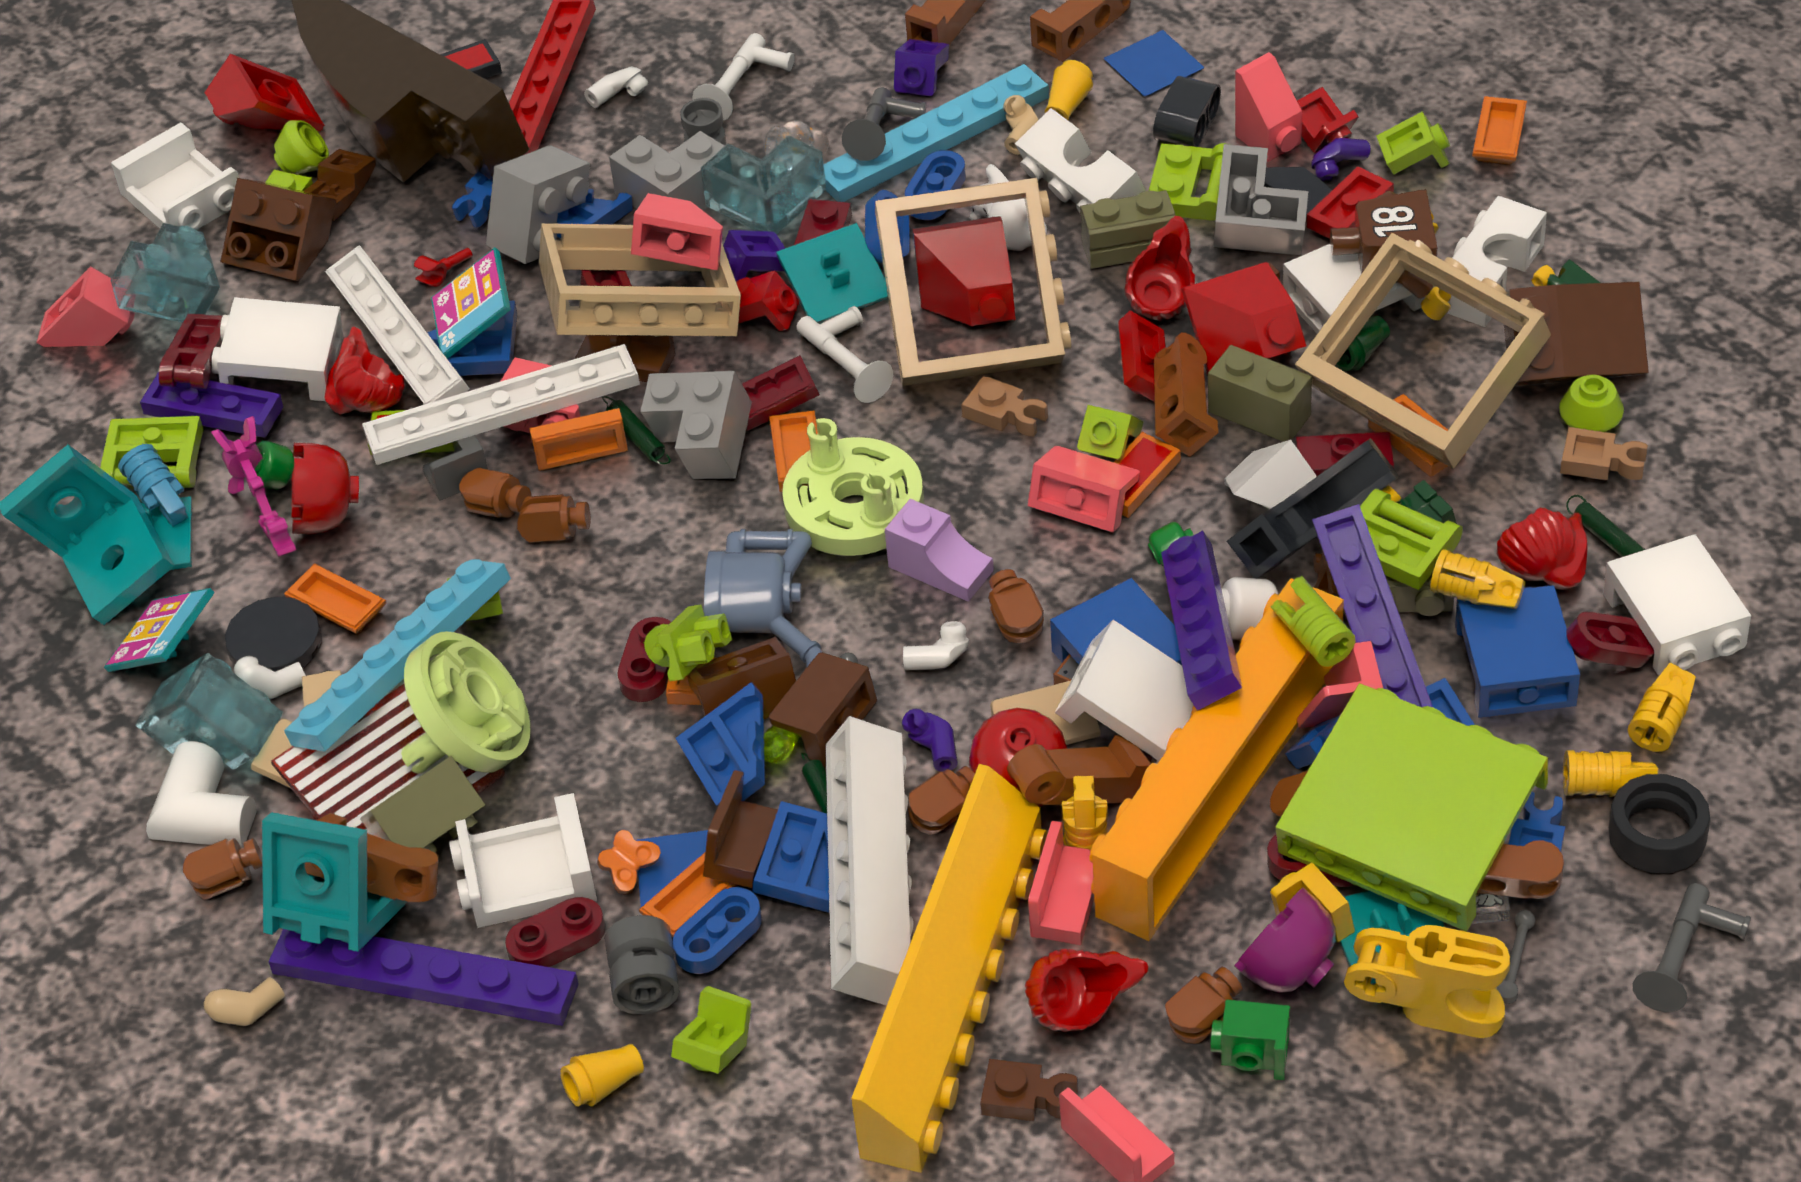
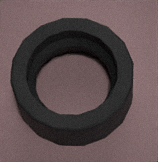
M1646 774L1631 779L1617 790L1611 804L1608 826L1610 844L1621 859L1632 867L1646 872L1673 873L1688 868L1701 857L1707 843L1710 826L1709 804L1700 790L1678 777L1668 774ZM1647 808H1662L1681 816L1687 821L1690 829L1684 835L1673 839H1655L1643 835L1633 828L1628 818L1633 813Z

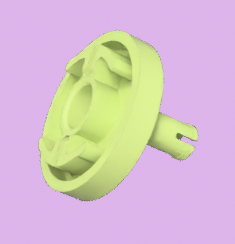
M826 418L816 419L817 435L815 425L812 422L807 427L810 450L792 465L783 483V503L789 527L793 531L807 532L812 539L811 547L825 553L855 556L886 549L885 528L908 500L913 499L924 504L923 483L918 466L905 451L891 443L865 437L838 439L835 422ZM901 476L905 478L908 494H906L905 484ZM851 495H861L864 499L858 503L841 502L843 498Z
M446 631L434 634L409 654L404 667L406 694L417 720L426 732L402 748V759L407 767L417 759H420V762L414 765L411 771L417 774L423 773L429 766L443 756L448 755L469 769L479 772H495L525 751L530 739V718L523 693L507 669L488 649L465 635Z

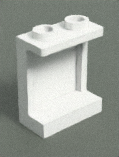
M181 122L111 162L120 194L175 242L231 210L236 181L239 178L238 172L232 167L221 171L197 151L190 129Z
M1328 244L1283 264V287L1293 300L1296 311L1317 334L1360 277L1361 271L1358 254L1332 256L1331 245ZM1395 283L1376 310L1403 299L1415 311L1421 308L1423 298H1417L1402 285Z
M234 297L230 315H223L221 320V347H215L212 354V372L219 374L220 383L232 385L234 376L308 382L310 400L325 401L324 396L328 374L339 355L343 340L340 307Z
M1696 534L1607 562L1603 595L1612 608L1625 604L1654 649L1653 668L1657 675H1660L1669 663L1679 666L1682 670H1686L1694 664L1712 658L1732 655L1746 646L1751 614Z
M1112 620L1091 641L1055 713L1069 723H1072L1085 711L1151 755L1153 758L1150 764L1153 762L1158 764L1166 752L1170 736L1176 728L1183 729L1191 718L1194 705L1187 695L1182 665L1115 620Z
M574 793L554 797L558 816L475 835L469 834L465 819L455 821L458 840L449 841L455 871L464 869L466 876L465 879L457 880L462 909H473L477 928L533 916L575 897H585L597 901Z

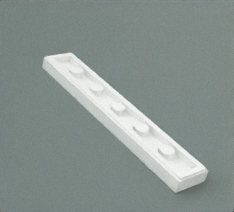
M360 245L325 271L424 405L467 392L470 389Z
M625 344L365 422L362 425L375 463L379 465L638 386L640 383L636 368Z

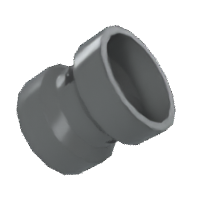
M698 98L689 101L682 107L680 116L682 127L685 130L684 142L701 131L726 146L725 129L722 127V107L718 102L713 99Z

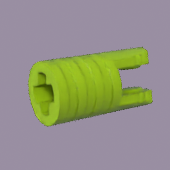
M1303 576L1296 578L1290 585L1305 605L1298 611H1295L1288 603L1276 600L1271 608L1321 666L1329 667L1336 665L1344 660L1354 648L1356 642L1355 635Z

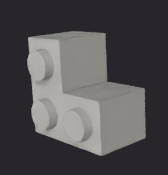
M701 131L670 153L639 135L609 156L615 195L617 197L619 193L632 195V206L638 209L646 195L650 193L688 200L704 211L735 188L730 149Z
M1224 144L1213 247L1301 255L1308 191L1264 187L1268 148Z
M549 145L494 166L486 246L495 247L501 253L524 264L538 259L541 223L556 224L558 213L585 203L589 190L590 163ZM553 233L554 240H556L557 234Z
M713 371L649 374L641 413L655 437L660 442H676L675 450L692 479L736 478L752 404L736 372Z

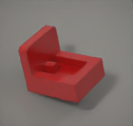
M1323 87L1297 100L1302 110L1301 136L1313 153L1321 150L1336 138H1350L1352 136L1350 129L1359 118L1355 110H1352L1343 115Z
M775 270L753 278L745 277L736 282L741 295L738 324L766 315L778 331H784L789 328L799 305V300L793 290Z

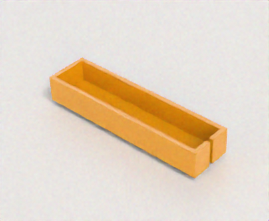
M1290 578L1279 595L1274 593L1269 598L1262 619L1256 627L1250 626L1242 637L1239 651L1236 653L1242 688L1198 711L1193 706L1191 718L1183 729L1176 728L1167 743L1166 752L1158 764L1153 762L1146 769L1141 781V787L1132 799L1126 798L1122 802L1117 812L1115 823L1107 835L1100 834L1095 840L1090 851L1089 861L1093 863L1091 893L1094 894L1096 918L1142 939L1151 940L1298 728L1297 717L1319 691L1326 687L1323 677L1333 666H1321L1271 608L1276 600L1288 603L1295 611H1298L1305 605L1290 585L1294 579ZM1313 587L1343 622L1344 599Z

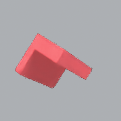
M1054 446L1033 464L1028 506L1114 532L1121 525L1125 493L1139 480L1140 471L1061 446Z
M1371 641L1355 643L1350 654L1329 670L1323 677L1326 687L1319 691L1297 717L1299 728L1314 727L1321 722L1340 716L1359 683L1373 689L1383 688Z
M1051 821L1029 894L1030 935L1036 938L1081 945L1094 901V894L1091 893L1093 863L1089 861L1091 850L1065 846L1062 822Z
M1101 1085L1083 1099L1069 1087L1059 1094L1061 1128L1119 1182H1153L1175 1164L1174 1152Z

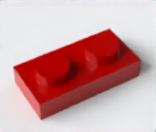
M1359 166L1356 167L1307 214V228L1330 239V229L1355 227V206L1360 201L1374 199L1385 192H1394V183Z
M1130 310L1118 320L1124 385L1138 395L1142 394L1155 402L1154 358L1159 351L1166 348L1164 330Z

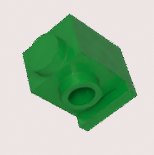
M1226 1000L1223 1021L1213 1020L1211 1052L1221 1053V1065L1234 1066L1245 1071L1258 1069L1274 1070V1080H1284L1290 1033V1006Z

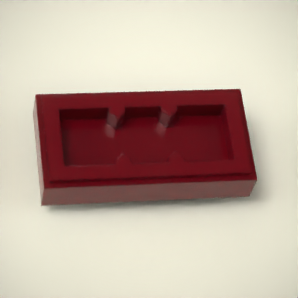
M801 355L742 383L752 401L746 432L769 421V416L781 415L820 395Z
M1390 432L1296 437L1297 449L1316 476L1323 473L1369 439L1373 440L1394 468Z

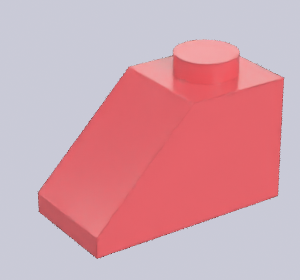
M1268 52L1235 70V136L1247 146L1268 148L1267 162L1300 145L1302 110L1275 56Z
M648 193L634 213L631 254L718 270L723 226L691 201Z
M90 266L45 312L36 343L43 347L105 346L117 333L123 335L132 324L135 313L131 311L135 292Z

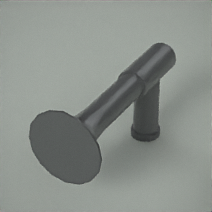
M877 88L869 102L865 118L854 120L844 128L842 145L845 151L851 157L860 161H870L877 158L884 151L886 145L885 134L879 126L885 113L917 118L925 114L926 102L917 103L892 98V94L887 88Z
M1697 883L1688 885L1675 917L1673 930L1660 964L1655 971L1643 972L1637 975L1632 983L1633 992L1637 999L1645 1006L1661 1012H1675L1683 1008L1687 1002V992L1677 978L1689 943L1699 923L1745 939L1751 917L1747 915L1744 917L1707 905L1710 896L1709 890Z

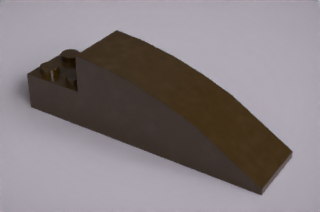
M292 0L300 37L344 123L358 142L376 158V161L402 182H405L437 153L446 159L452 157L459 161L470 173L476 174L480 172L493 181L494 166L523 156L530 150L507 97L499 86L341 0Z

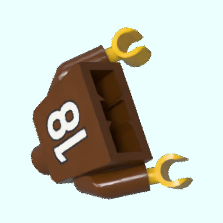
M1416 190L1401 194L1388 191L1374 199L1360 201L1355 206V227L1330 229L1332 256L1358 254L1362 274L1390 234L1394 233L1407 241L1412 240L1416 242L1420 240L1430 248L1432 255L1437 257L1438 247L1435 233L1439 227L1436 223H1433L1434 216L1430 210L1427 190ZM1404 270L1396 281V284L1402 285L1417 298H1424L1421 302V308L1429 318L1441 320L1451 309V305L1448 302L1451 299L1450 294L1436 286L1433 287L1432 284L1409 271Z

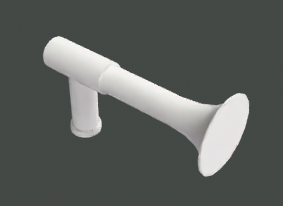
M753 33L734 56L733 62L715 85L703 84L698 86L693 92L692 99L708 98L715 100L722 107L723 120H726L733 110L729 94L753 62L791 71L795 59L794 53H784L764 48L766 44L765 39L760 34Z
M852 306L848 311L821 324L817 323L810 316L801 318L797 324V331L821 352L829 355L856 379L854 394L858 400L864 403L874 402L888 391L893 381L891 365L886 361H875L868 365L851 353L834 337L855 325L859 326L863 323L862 314L857 307Z

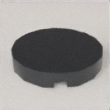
M278 596L261 599L242 608L230 620L225 633L226 649L234 665L239 659L252 656L257 658L259 665L274 672L296 662H299L302 668L305 667L313 659L311 654L315 651L316 647L319 650L322 642L319 621L310 606L295 598Z

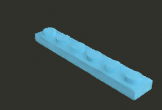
M1023 64L885 133L886 145L884 151L877 158L870 161H860L845 153L815 168L816 182L836 201L845 202L922 163L929 154L948 150L1005 121L1006 112L1003 109V104L1008 97L1021 95L1031 107L1048 99L1049 85Z
M472 559L462 563L456 569V573L440 588L430 592L426 596L425 602L411 615L398 621L394 630L379 644L370 647L353 668L337 677L332 682L330 689L314 703L305 706L300 711L299 717L284 730L291 746L323 752L330 748L404 679V667L407 657L416 647L436 633L456 631L511 579L505 564L481 561L480 559Z

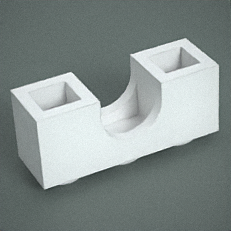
M1052 108L1015 143L1023 158L1020 162L1023 170L1031 178H1037V181L1043 178L1048 182L1050 190L1061 201L1066 203L1070 199L1076 203V208L1079 212L1081 205L1092 204L1100 199H1120L1137 196L1141 192L1146 191L1137 172L1108 150L1094 163L1079 167L1082 161L1092 152L1079 128Z
M1497 196L1487 211L1482 210L1478 214L1474 228L1467 238L1462 237L1459 240L1452 258L1465 266L1472 277L1480 281L1484 278H1489L1502 286L1506 291L1507 268L1511 267L1525 272L1544 246L1547 212ZM1452 295L1448 301L1451 309L1447 314L1486 327L1492 317Z

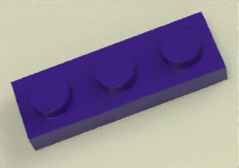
M159 372L140 401L144 415L154 417L200 416L203 426L243 434L245 419L253 416L256 436L264 438L284 407L281 395L278 393L209 381L206 389L191 388L190 383H177L175 387L160 386Z

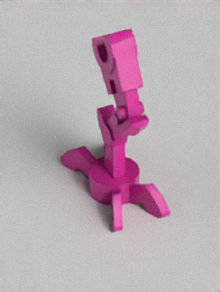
M251 416L245 419L243 425L244 434L238 440H228L219 429L211 431V433L224 449L222 459L232 475L228 484V492L235 494L243 491L244 477H246L252 496L255 497L262 514L259 516V525L271 541L277 556L281 557L296 551V547L289 536L288 525L285 519L279 517L276 510H271L265 495L266 491L263 481L254 470L263 457L255 443V420Z

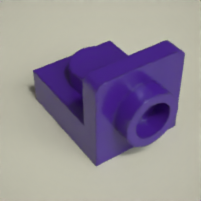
M909 39L895 51L894 90L902 93L932 96L936 92L937 70L949 58V44Z
M728 231L723 247L736 282L745 278L748 270L758 273L774 270L784 271L776 253L785 249L775 232Z

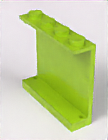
M1359 683L1275 827L1278 851L1280 854L1304 864L1313 863L1323 872L1459 929L1468 931L1476 917V893L1534 787L1545 790L1548 785V757L1541 755L1529 745H1515L1495 737L1481 726H1467L1449 719L1433 707H1419L1401 700L1396 694L1387 689H1373Z

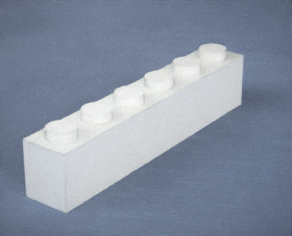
M849 716L826 743L831 989L887 1005L910 946V937L913 931V918L909 915V893L912 879L908 875L907 866L910 837L906 834L905 818L908 808V797L904 793V773L907 760L903 755L902 733Z

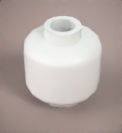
M1233 577L1227 580L1221 588L1232 640L1241 641L1244 633L1250 626L1256 627L1263 617V612L1269 598L1274 593L1278 594L1276 586L1270 580Z

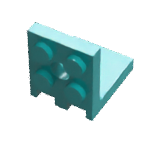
M69 444L0 501V511L6 519L62 557L92 618L103 625L108 623L174 567L137 495ZM74 496V499L66 505L57 504L65 497ZM123 555L121 563L112 569L116 559Z
M273 812L262 820L263 933L273 935L279 928L301 934L302 941L321 944L326 938H332L349 943V950L359 951L407 903V901L393 900L367 892V830ZM305 862L317 865L322 870L325 879L307 874Z

